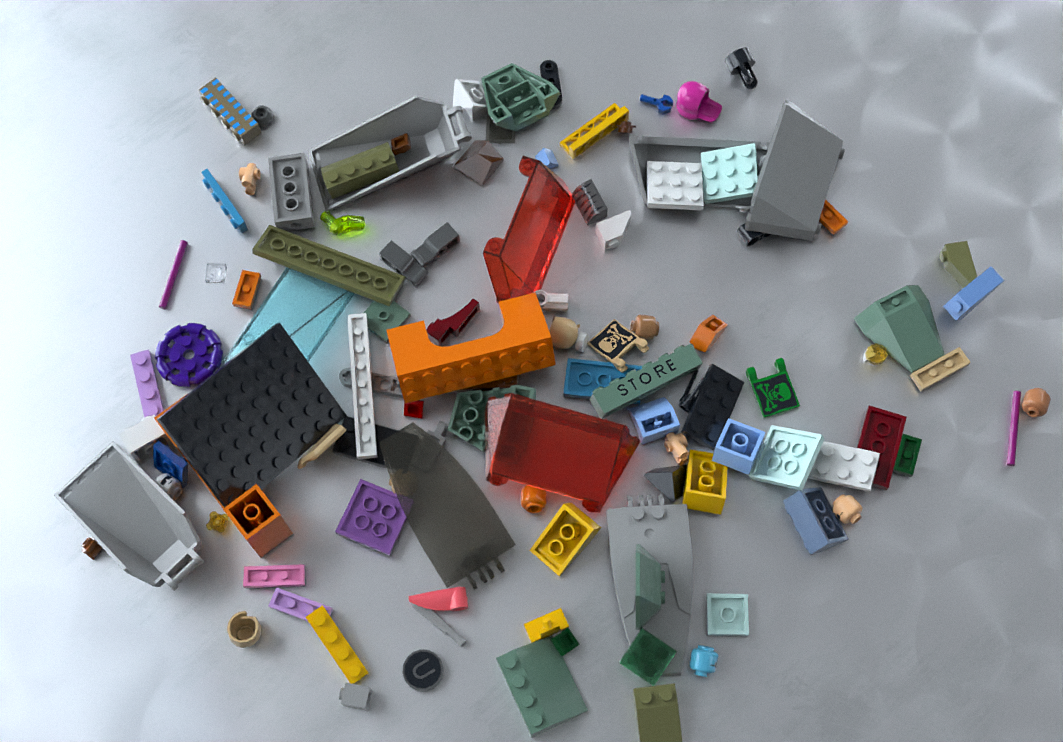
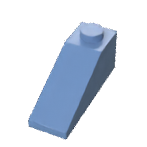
M991 266L959 291L943 307L955 320H961L1005 280Z

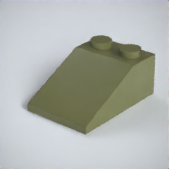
M675 683L634 688L632 694L639 741L682 742Z

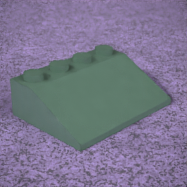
M553 635L516 648L496 658L531 738L588 711L564 658L550 640L553 638Z

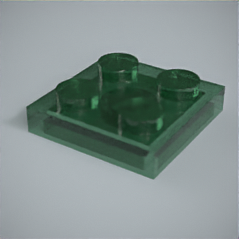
M642 627L619 660V663L654 686L677 651Z

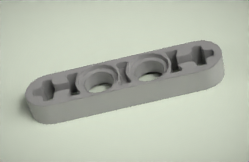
M345 368L339 374L340 382L343 386L352 388V379L350 378L346 381L344 378L348 374L351 375V368ZM371 372L373 393L403 398L397 377ZM382 381H389L390 387L388 389H381L380 383Z

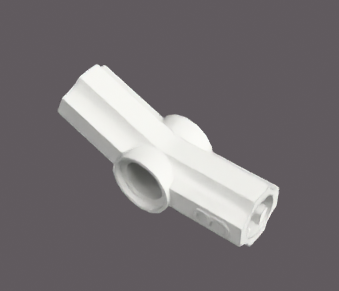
M543 290L534 292L538 300L544 301L540 304L542 312L546 310L568 311V294L546 293Z

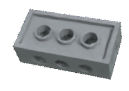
M305 153L269 157L271 193L276 227L285 231L315 227L309 169Z

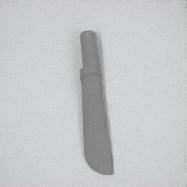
M411 603L415 610L445 635L448 634L460 647L465 645L467 641L436 612Z

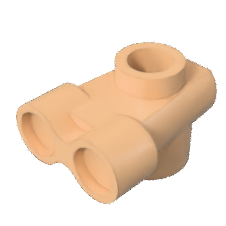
M249 163L247 167L239 169V178L242 186L245 187V193L254 195L256 181L260 179L261 173L260 169H257L256 164Z
M674 432L668 433L664 442L667 452L673 453L674 459L679 466L687 463V456L689 455L686 449L688 447L687 439L683 433L676 435Z

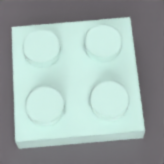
M707 593V635L749 636L748 594Z

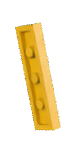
M323 605L306 616V619L351 684L356 683L369 673Z

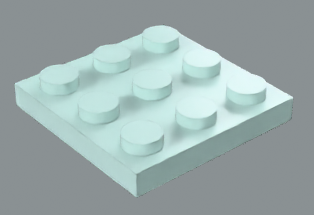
M755 143L701 153L705 204L753 196L759 178Z
M771 425L749 477L752 480L802 491L825 438L821 434Z

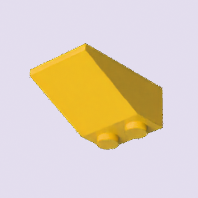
M690 449L682 504H687V509L721 515L726 500L728 467L712 461L714 453Z
M572 502L564 503L529 551L558 576H561L589 545L601 529V526Z

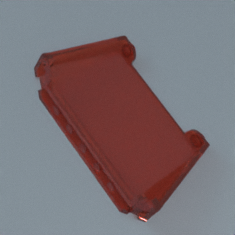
M522 156L519 163V171L522 175L529 177L507 233L504 239L498 237L489 239L483 251V257L497 298L496 303L531 294L542 289L575 205V200L565 182L540 160L527 156Z
M514 393L505 394L503 398L498 399L495 396L489 397L485 407L486 481L492 485L501 486L506 484L508 480L583 500L582 506L588 512L600 513L635 453L640 440L637 436H632L629 433L630 429L626 425Z

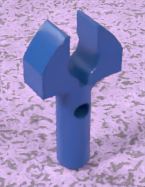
M643 94L639 98L642 102L657 106L658 113L661 114L671 112V107L664 106L663 104L673 106L674 103L672 98L665 94L660 99Z

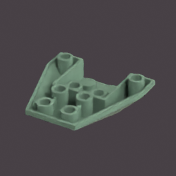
M919 285L904 286L875 301L854 318L866 337L911 373L945 355L929 300Z

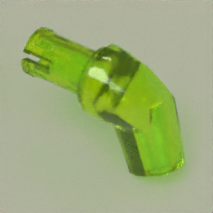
M324 211L320 216V219L329 226V231L335 235L360 231L365 227V219L362 216L345 215L336 219L329 211Z

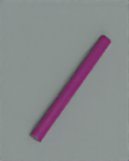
M185 240L180 241L159 304L161 309H166L188 244Z
M1013 391L1007 455L1008 466H1015L1021 391Z

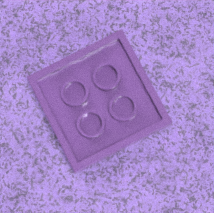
M360 479L335 533L390 556L415 502L412 499Z

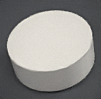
M579 333L575 344L577 351L584 352L588 343V334Z

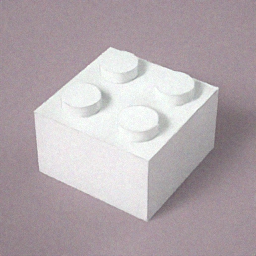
M155 414L143 418L140 423L125 428L119 434L129 454L139 465L153 458V445L158 441L168 445L170 448L175 446L154 419L156 417Z

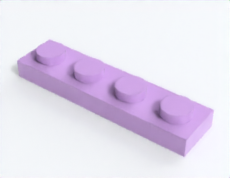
M148 349L130 355L144 418L154 414L157 416L164 411L151 352Z

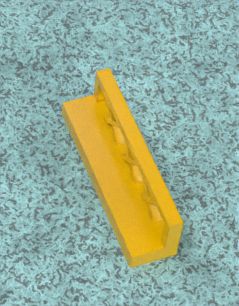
M616 103L612 104L560 142V146L572 159H575L618 128L615 124L627 121L629 110L625 106L620 108ZM613 110L616 111L614 114L608 117V114L610 112H612ZM596 122H601L600 124L594 127ZM587 131V133L581 137V133ZM570 141H574L569 147L566 145Z

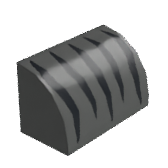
M592 179L582 183L573 191L572 198L587 225L607 217L608 208Z

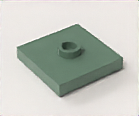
M373 301L363 312L367 314L368 330L386 343L389 341L387 329L402 326L411 316L407 310L394 301L390 306Z

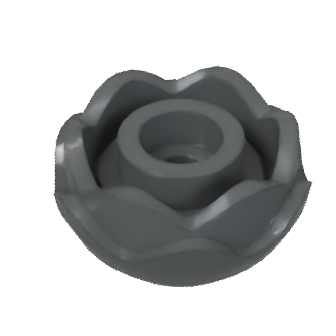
M258 106L251 113L259 127L269 125L274 116L272 110L266 106Z

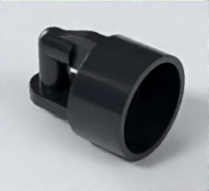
M744 47L729 54L725 58V62L732 75L739 74L747 89L756 88L758 81L751 68L755 64V60L750 49Z

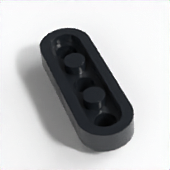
M546 60L540 65V75L542 78L554 82L553 85L559 90L560 96L552 108L558 109L562 105L558 67L554 61Z

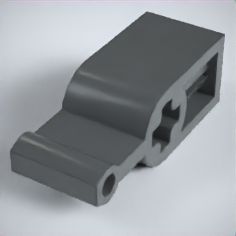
M447 222L428 236L420 247L413 250L411 256L419 265L425 267L433 259L440 258L460 243L459 234Z
M392 240L379 253L382 262L396 273L405 276L415 286L428 274L425 268L419 265L410 254Z

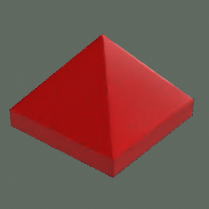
M416 400L404 403V416L423 419L424 401Z

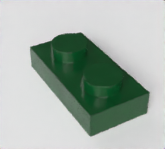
M902 434L893 472L908 477L913 476L922 439Z

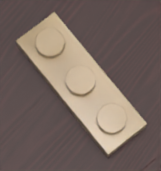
M958 347L913 372L910 377L919 390L923 391L965 368L971 362L961 348Z

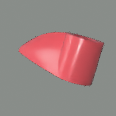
M454 587L408 596L409 602L426 609L462 611L468 609L465 587Z

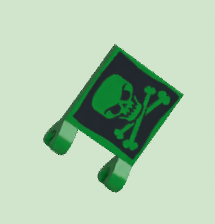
M783 358L776 359L774 362L777 374L761 379L757 378L754 367L747 368L746 376L751 384L763 418L800 407Z

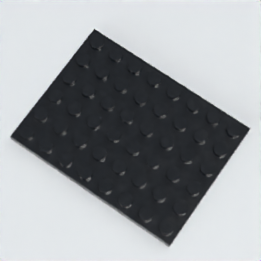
M279 322L157 418V421L225 508L255 484L261 490L319 441L334 424H338L347 415Z

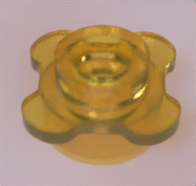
M216 511L211 512L206 528L208 530L213 529L219 533L224 532L229 519L228 515L217 514Z

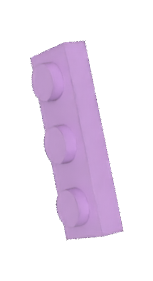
M276 587L268 606L308 622L306 616L323 604ZM323 605L331 616L333 608Z

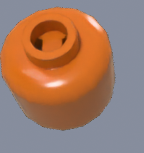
M532 482L522 488L521 505L527 512L538 513L546 507V489L542 485Z

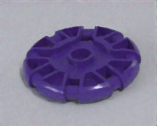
M187 323L185 326L178 325L164 334V339L158 342L155 350L156 367L159 374L166 381L170 380L173 385L179 387H191L194 384L200 385L216 369L220 368L223 359L222 342L219 336L212 329L208 330L205 325L199 323ZM188 332H189V335H190V336H187V335L183 336L184 333H188ZM202 335L205 336V339L203 341L200 340ZM171 341L175 343L172 348L168 346ZM208 349L214 350L212 353H208ZM188 352H194V356L191 359H185V355ZM169 358L171 362L166 363L165 359ZM207 363L210 364V366L207 369L204 368L207 365ZM189 373H196L195 377H190Z

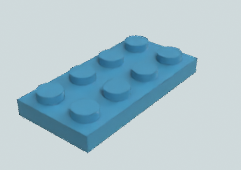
M568 358L563 396L590 399L593 394L592 392L598 387L602 386L605 388L609 386L612 380L616 378L621 380L626 377L625 375L632 370L638 371L642 369V366L626 364L625 366L628 369L621 373L609 362ZM639 400V401H637V402H635V403H633V404H638V405H640V401H641V400Z

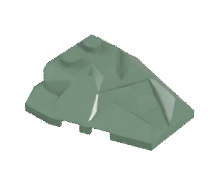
M512 385L511 388L500 389L497 387L489 391L475 390L457 393L447 430L498 461L517 464L521 459L522 453L527 449L536 414V409L534 408L536 389Z

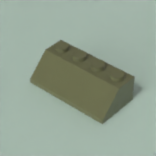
M388 142L321 168L324 182L332 199L381 181L399 172Z

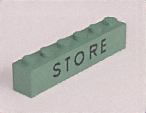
M692 344L687 346L681 345L670 355L665 353L658 358V361L654 363L652 361L647 362L642 366V369L628 372L625 378L621 380L616 378L605 388L602 386L598 387L592 392L590 402L602 420L699 370L703 362Z

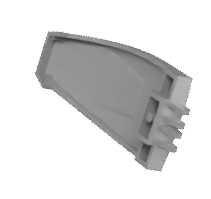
M650 494L647 495V506H644V496L639 495L638 503L640 506L633 507L632 497L627 496L628 507L607 509V526L615 590L632 654V661L640 678L681 675L688 641L693 595V558L687 504L664 505L663 494H659V505H652L653 499ZM636 544H641L661 564V571H665V583H661V591H665V604H661V610L641 630H636Z

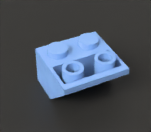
M665 397L628 409L642 445L666 437L670 432H679L680 423L673 407Z

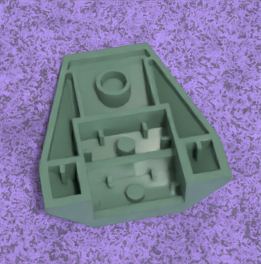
M513 63L481 78L489 117L497 126L518 131L548 116L560 96L559 90L550 81Z
M636 544V630H641L661 610V604H665V591H661V583H665V571H661V564L641 544Z

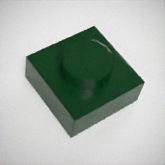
M569 627L550 639L562 657L580 645Z

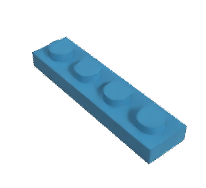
M208 169L202 171L201 173L204 177L202 180L207 190L211 188L213 191L211 195L216 203L220 201L222 204L220 208L225 216L229 215L232 218L229 221L234 229L239 228L241 233L247 231L248 228L245 221Z

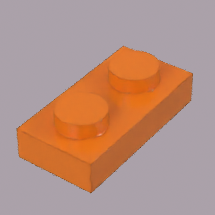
M825 199L819 222L835 235L847 225L848 221Z
M242 270L232 302L233 306L252 310L262 277L260 273Z

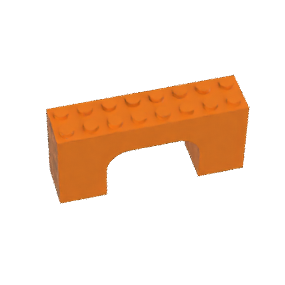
M536 293L498 302L503 327L496 334L452 346L442 347L431 343L424 320L387 329L404 403L556 365L552 338Z
M175 402L173 405H171V406L168 407L166 410H164V411L161 412L159 415H157L154 419H155L156 422L159 424V426L162 428V430L165 432V434L169 437V439L172 441V443L175 445V447L178 449V451H179V452L182 454V456L186 459V461L189 463V465L193 468V466L190 464V462L187 460V458L183 455V453L180 451V449L177 447V445L174 443V441L170 438V436L167 434V432L164 430V428H163V427L160 425V423L157 421V418H159L162 414H164L167 410H169L172 406H174V405L177 403V402ZM193 468L260 558L293 534L280 513L257 484L224 508Z

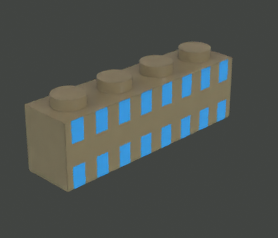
M214 78L199 89L202 103L205 106L209 105L212 114L216 118L219 117L221 119L222 125L227 130L230 129L236 141H241L246 145L262 133L259 124L217 78Z

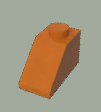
M712 314L699 324L690 343L698 351L706 352L718 340L728 324Z

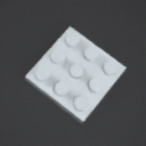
M647 161V208L703 210L701 163Z

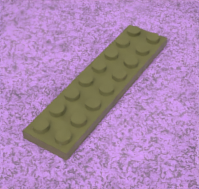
M272 225L267 227L252 249V254L387 306L391 305L405 281V276Z

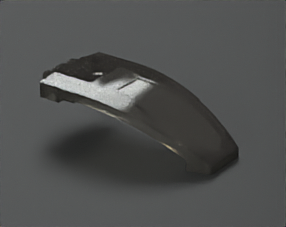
M414 422L379 442L382 457L401 508L445 587L448 588L466 577L474 590L477 589V584L470 574L477 571L479 578L485 584L488 580L480 568L483 566L489 577L493 579L495 577L494 573L487 564L492 560L495 562L497 569L501 573L504 572L505 569L498 556L516 544L484 493L461 464L440 443Z

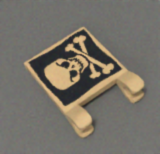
M615 319L587 343L588 346L612 363L621 373L628 369L625 366L626 362L621 357L633 346L636 345L643 353L649 350L645 339L639 338Z

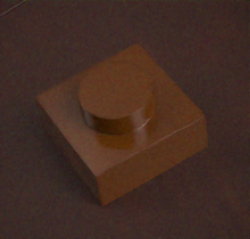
M407 133L391 139L392 152L395 156L411 150V141Z

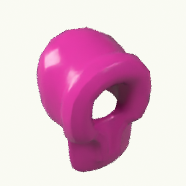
M696 81L685 82L679 88L677 94V111L681 116L689 120L700 118L707 122H714L721 113L722 105L710 99L709 89Z

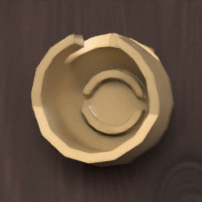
M554 316L549 330L553 346L561 349L572 347L576 343L580 324L576 325L571 319Z
M246 611L234 614L227 626L230 641L235 646L241 648L253 646L261 636V625L257 618L247 616Z

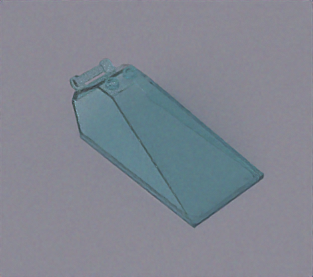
M286 267L228 349L221 363L225 365L279 322L309 362L355 293Z

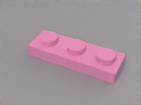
M305 565L244 566V588L305 586Z

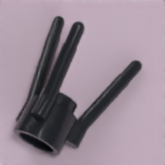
M698 370L693 373L678 404L688 414L696 398V393L705 381L703 377L692 393L689 394Z

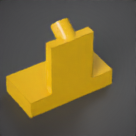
M559 608L525 623L524 627L531 643L559 633L568 628L569 625L562 609Z

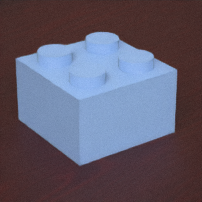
M728 418L715 446L712 461L749 475L762 446L765 432Z

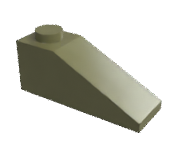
M962 241L945 244L940 252V260L942 263L944 262L945 269L964 288L977 278L968 242Z

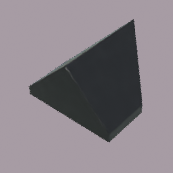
M687 464L656 468L645 473L644 476L673 503L683 495Z

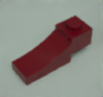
M473 298L454 315L443 320L437 318L435 322H431L426 329L429 340L435 345L441 346L450 334L458 337L479 312V302Z

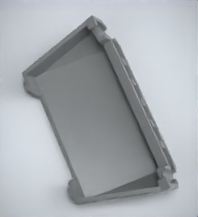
M786 100L782 105L752 196L745 230L813 241L815 234L819 235L822 226V224H819L820 215L838 159L843 158L845 149L842 148V139L789 100Z
M629 136L644 204H647V161L701 163L702 152L755 143L759 176L770 142H767L766 146H762L761 142L649 136H642V140H638V136ZM703 195L704 206L738 208L740 212L750 213L752 197L705 204Z

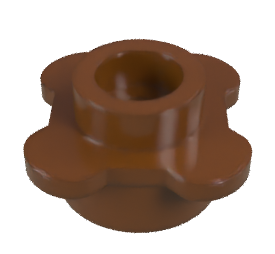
M621 121L620 124H615V126H618V132L632 133L633 128H636L635 125H631L630 121Z

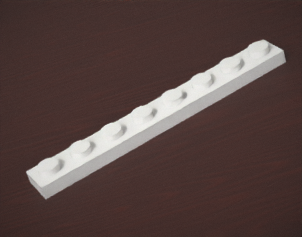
M367 314L347 315L356 451L359 460L377 458Z

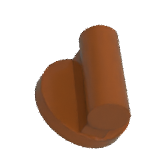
M93 537L86 538L81 546L83 547L82 552L92 560L103 549Z

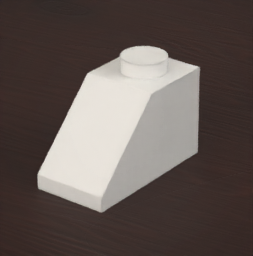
M630 210L596 223V234L604 250L616 248L622 243L631 221Z

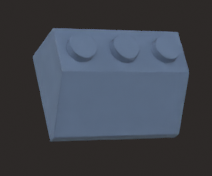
M821 487L799 490L783 500L786 512L791 516L795 529L802 537L804 546L810 555L823 552L849 540L838 518L832 512L833 508Z

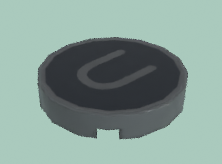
M420 649L412 652L406 658L402 673L405 682L412 689L426 692L434 689L440 683L444 667L436 653Z

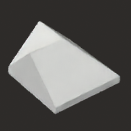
M457 78L454 84L453 107L459 105L465 108L472 121L488 114L483 85L479 81Z

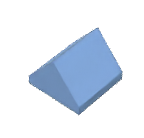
M543 148L535 156L541 172L559 166L550 149Z

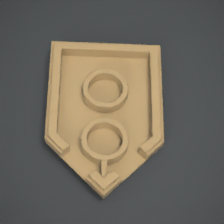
M334 424L319 441L302 455L298 461L297 468L302 469L308 462L317 459L346 432V429L340 424Z

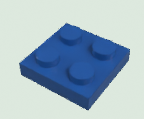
M160 441L153 445L154 467L162 474L167 473L178 479L183 489L188 485V462L184 457L176 455L168 445H164Z

